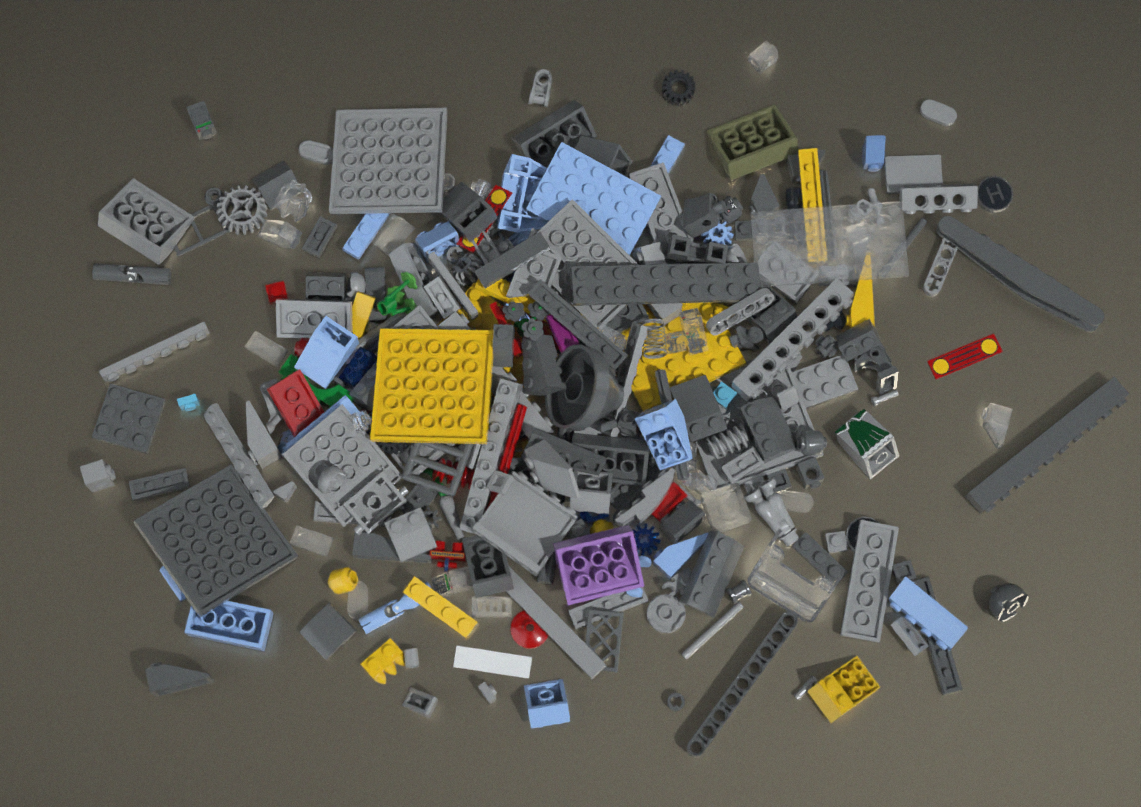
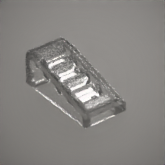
M472 596V618L511 617V597L484 596L476 598ZM478 602H482V612H478ZM486 602H490V612H486ZM494 602H498V612H494ZM502 602H505L506 612H502Z

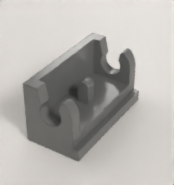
M417 484L405 498L407 502L399 508V511L406 514L421 507L424 512L439 493L435 490L423 489V486Z

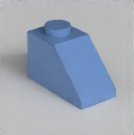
M885 135L866 136L862 147L863 170L876 172L882 169L884 165Z

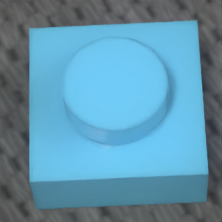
M723 382L713 392L717 403L724 409L728 407L737 395L736 391Z
M196 394L177 399L181 410L192 411L196 409V406L200 405Z

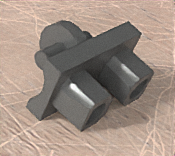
M739 326L736 327L737 333L729 336L734 348L738 347L740 351L747 349L756 351L759 349L756 343L763 339V331L755 326L749 330Z

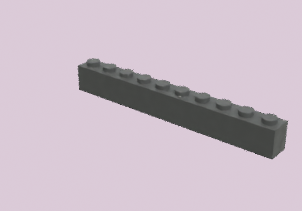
M1114 376L968 492L965 497L980 514L984 511L990 512L996 507L994 503L997 500H1005L1011 495L1009 491L1015 487L1017 490L1026 483L1024 479L1027 476L1031 478L1040 471L1038 468L1041 465L1047 466L1054 460L1053 456L1056 453L1061 455L1069 448L1068 444L1071 441L1074 443L1079 441L1084 436L1082 433L1086 429L1089 432L1098 425L1096 421L1101 417L1103 420L1113 413L1111 409L1115 406L1120 408L1127 402L1125 398L1129 395L1128 391Z

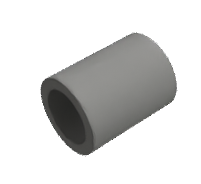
M417 648L404 650L405 668L419 667Z

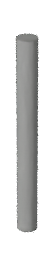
M738 601L681 655L687 660L743 608V605Z

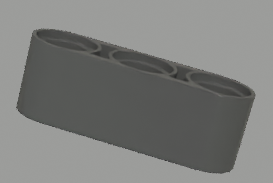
M365 268L366 294L376 298L369 321L387 320V315H382L377 308V303L386 297L385 268Z

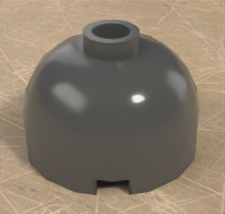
M1016 584L996 585L991 590L992 594L988 605L993 615L1001 622H1004L1017 614L1015 610L1019 606L1021 608L1025 606L1029 596Z

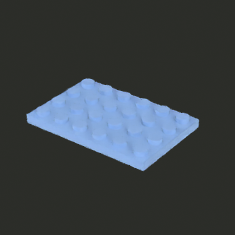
M561 142L526 209L550 221L573 199L628 255H631L662 196Z

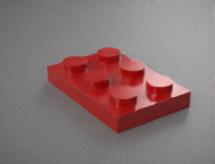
M300 369L267 388L268 393L294 437L324 413L323 408Z

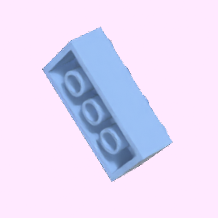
M226 601L202 617H199L191 605L185 633L196 638L265 652L274 613L269 609Z

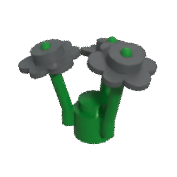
M534 301L533 304L530 303L527 306L532 318L520 320V316L525 314L523 310L524 305L522 303L510 302L509 305L503 308L505 318L514 321L513 325L517 327V333L521 337H530L532 341H536L544 333L541 321L549 313Z

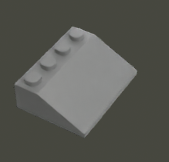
M133 178L99 211L98 226L160 265L172 252L195 217Z

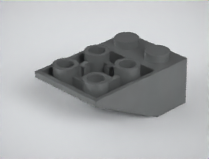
M462 181L443 198L442 212H439L468 242L473 241L498 218L493 208Z
M307 273L306 300L345 301L346 273Z
M760 278L761 289L768 288L774 295V300L769 306L746 318V320L752 327L755 326L762 329L763 339L770 344L798 316L795 308Z

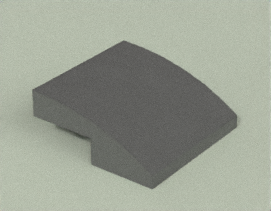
M328 603L303 627L300 633L325 660H328L357 630L331 603Z

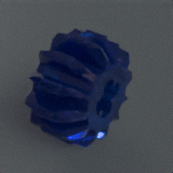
M644 523L643 529H641L639 524L636 525L637 531L632 529L637 552L640 550L641 556H644L645 551H647L649 556L652 555L651 549L657 551L658 547L655 544H660L661 542L660 539H657L659 532L652 533L655 527L651 526L648 530L647 523ZM646 536L648 538L647 542L642 544L640 542L641 538Z

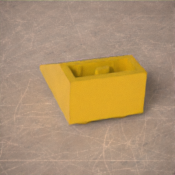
M856 656L808 690V693L829 722L832 723L881 687L859 657Z

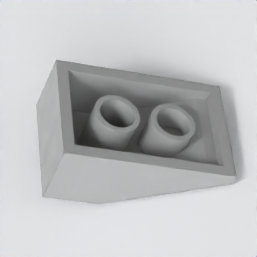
M248 400L246 402L247 442L251 450L247 452L255 466L259 464L263 469L282 458Z
M545 439L524 450L527 457L525 462L528 468L531 469L529 475L534 484L538 483L539 486L548 491L576 499L580 498L572 467Z

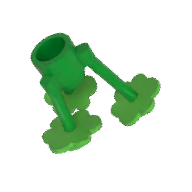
M402 272L401 279L403 283L400 286L389 287L386 297L377 303L378 311L382 315L390 314L394 316L406 312L408 315L417 307L412 298L404 300L405 294L401 291L406 285L410 289L416 290L418 288L416 278L411 273ZM397 304H398V305H403V304H404V306H403L404 308L396 309Z

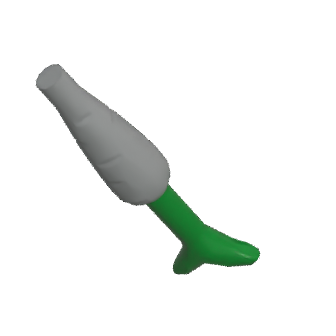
M426 468L423 473L432 478L434 469ZM437 476L434 482L443 485V482L439 483V477ZM438 492L440 508L454 531L457 540H462L465 537L462 530L459 529L460 520L455 502L451 496Z

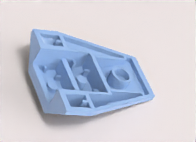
M511 154L503 172L500 187L512 192V195L497 216V229L511 232L530 231L532 228L538 230L549 222L526 209L547 170L546 167L531 158Z

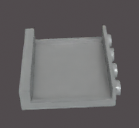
M513 471L512 477L514 479L506 494L497 495L479 522H476L472 532L537 576L554 552L553 543L563 540L578 516L575 515L576 511L571 507L566 506L565 508L559 504L560 500L558 498L545 494L541 486L536 483L532 485L528 482V478L520 472L517 474Z

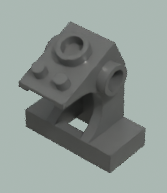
M875 347L861 354L860 358L857 356L854 359L855 372L863 368H871L877 371L876 390L879 395L897 388L898 370L895 366H892L882 349Z

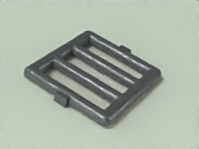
M413 443L402 478L423 486V489L435 490L449 496H454L473 444H465L464 449L460 450L442 443ZM421 445L459 457L460 460L457 468L455 469L417 456ZM414 463L453 476L450 487L411 474Z

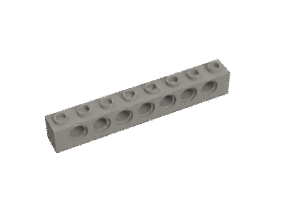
M836 278L732 381L731 388L747 403L751 399H757L762 393L761 389L764 386H770L775 380L774 376L778 372L782 374L788 367L787 363L791 359L795 361L801 354L800 350L804 346L808 348L814 341L813 337L817 333L821 335L827 328L826 324L830 321L834 322L839 317V312L843 308L847 309L852 304L854 293ZM834 300L837 302V305H831L828 301ZM822 313L825 317L818 318L815 314ZM809 326L812 330L805 331L802 327ZM794 338L797 339L799 343L792 344L789 340ZM781 351L784 352L786 356L779 357L776 353ZM768 364L771 365L773 369L765 370L763 366ZM750 378H758L760 382L752 383Z
M500 379L489 418L487 444H482L460 530L475 534L472 532V528L476 522H479L486 511L491 491L486 486L495 470H498L514 411L523 387L521 383L506 379Z

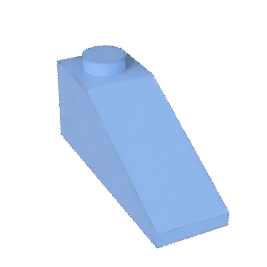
M708 532L668 546L664 550L660 549L653 556L655 559L653 565L671 580L704 545Z

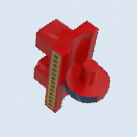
M435 541L437 547L430 550V556L433 560H445V562H437V567H444V573H449V568H457V563L450 561L466 562L463 543L453 542L452 552L445 551L444 541Z

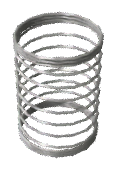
M647 319L641 323V325H643L646 323H653L651 321H659L655 323L662 322V325L660 326H647V331L657 330L659 328L664 329L665 327L664 321L661 319ZM647 336V337H650V338L663 339V337L659 338V337H654V336ZM647 340V341H650V342L663 343V341L660 342V341ZM665 343L663 345L648 344L658 347L647 350L643 348V356L649 359L661 358L667 354ZM665 351L662 355H645L647 352Z

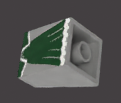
M865 409L854 414L848 422L840 425L835 431L838 443L869 479H872L899 457L894 436Z

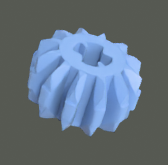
M724 221L722 224H718L716 227L702 233L701 237L705 238L703 244L714 242L731 245L732 241L730 239L734 236L730 232L732 227H726L727 222Z

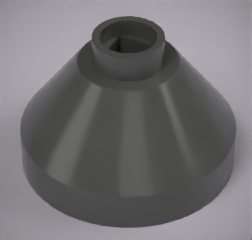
M572 345L557 357V366L561 367L562 370L560 374L561 381L565 383L566 389L545 395L546 410L554 425L567 430L582 431L622 405L624 389L618 384L617 379L600 351L582 345Z

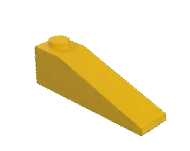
M867 253L864 258L849 315H846V326H849V329L868 319L871 320L875 327L870 253Z

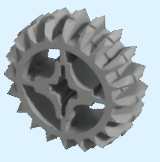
M238 185L237 190L231 187L230 193L224 191L225 197L220 196L219 201L221 203L216 205L218 208L216 211L217 216H219L218 221L220 223L223 222V228L228 227L230 233L235 229L237 235L240 231H243V234L246 235L247 230L253 233L254 227L259 229V223L264 224L265 220L263 217H267L266 210L268 208L264 204L266 202L265 199L261 198L260 192L255 193L254 187L249 191L247 185L244 189H241V186ZM232 204L234 209L231 215L228 216L227 209ZM255 204L257 206V211L255 215L252 217L250 210L252 209V206Z

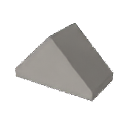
M410 688L402 706L430 719L438 699L427 693Z

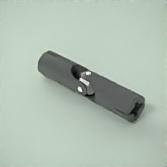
M94 263L93 280L170 285L171 282L170 268Z

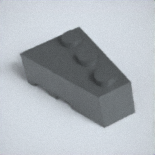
M541 335L536 341H532L530 337H522L524 394L545 396L566 389V385L562 383L560 377L562 373L561 367H558L555 358L558 356L553 337L551 335Z

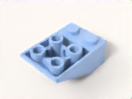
M325 316L311 336L294 368L300 369L304 375L326 389L359 344L358 337Z
M676 399L644 410L635 418L660 470L692 459L685 418Z

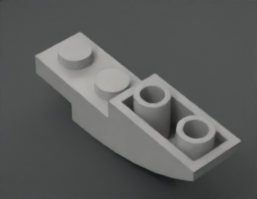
M673 468L669 471L668 469L663 470L658 475L659 478L654 482L650 480L643 485L641 495L644 499H637L631 504L632 508L628 511L624 509L616 515L615 524L617 527L625 526L634 518L641 524L657 509L672 484L675 475Z

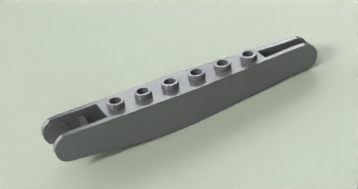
M945 216L939 221L937 233L940 237L947 239L949 243L954 244V247H958V250L1025 301L1086 332L1095 331L1103 322L1104 313L1099 307L1073 292L1069 287L1062 285L1052 276L1040 271L1036 266L1029 264L1020 256L1011 253L1003 245L991 241L987 235L976 232L951 216Z

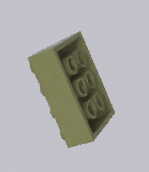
M775 104L707 130L721 165L730 180L785 160L789 155L798 154L799 150L796 135Z

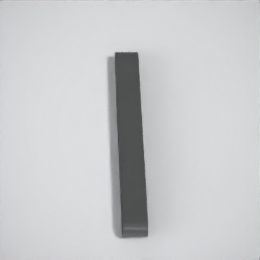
M788 611L782 614L687 745V753L691 757L698 758L705 752L798 623L795 613ZM790 617L793 620V625L786 626L783 619ZM779 633L782 636V640L780 642L774 641L772 634ZM767 648L771 653L770 657H763L760 650ZM756 664L759 667V672L751 673L749 665ZM745 680L748 684V687L746 689H740L737 685V681ZM729 695L734 696L736 704H727L726 697ZM721 711L725 716L724 720L717 721L714 718V713ZM705 727L711 728L713 735L711 737L704 736L702 729ZM698 743L701 746V751L699 753L692 752L691 744Z

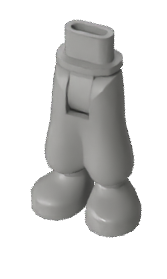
M772 477L759 484L758 488L750 490L744 496V499L755 504V510L770 526L780 541L783 540L786 546H790L799 539L795 532L797 529L781 496L773 491L777 481ZM761 492L765 496L766 501L761 497Z

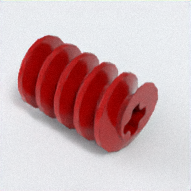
M440 458L437 463L455 469L459 463L454 462L452 464L451 460L445 462L444 458ZM465 466L460 480L461 488L468 484V489L470 490L475 469ZM433 470V481L438 476L439 483H442L443 479L446 478V484H450L453 476Z

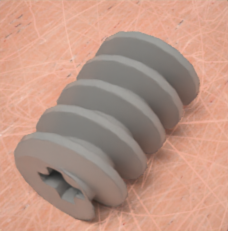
M742 424L739 425L740 430L733 426L732 432L729 429L725 430V435L719 432L718 438L712 435L711 441L705 438L712 456L714 455L718 460L720 452L725 457L726 450H729L732 454L733 447H736L738 451L741 450L740 444H743L746 448L748 447V436Z

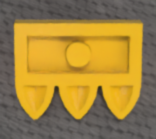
M390 638L364 660L361 665L376 682L386 684V676L383 671L396 675L394 662L405 666L404 653Z

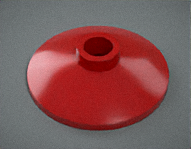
M525 611L518 613L512 620L511 635L514 641L521 647L536 648L547 640L549 635ZM527 625H533L534 629L528 631L526 629Z

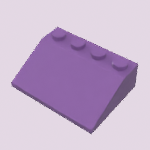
M629 525L553 543L568 605L644 587L634 533Z

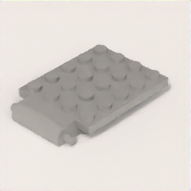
M343 404L282 454L343 527L353 519L356 520L358 525L353 530L358 535L363 530L369 534L407 502L404 498L409 492L406 487L403 486L398 491L394 486L402 479V474L376 443L370 440V436ZM336 466L347 473L346 479L338 489L329 488L330 494H323L318 489L319 476L326 468Z

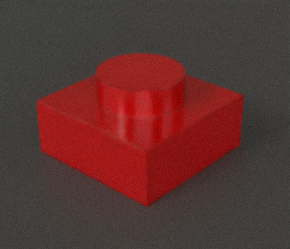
M284 281L265 285L270 305L276 304V299H288Z

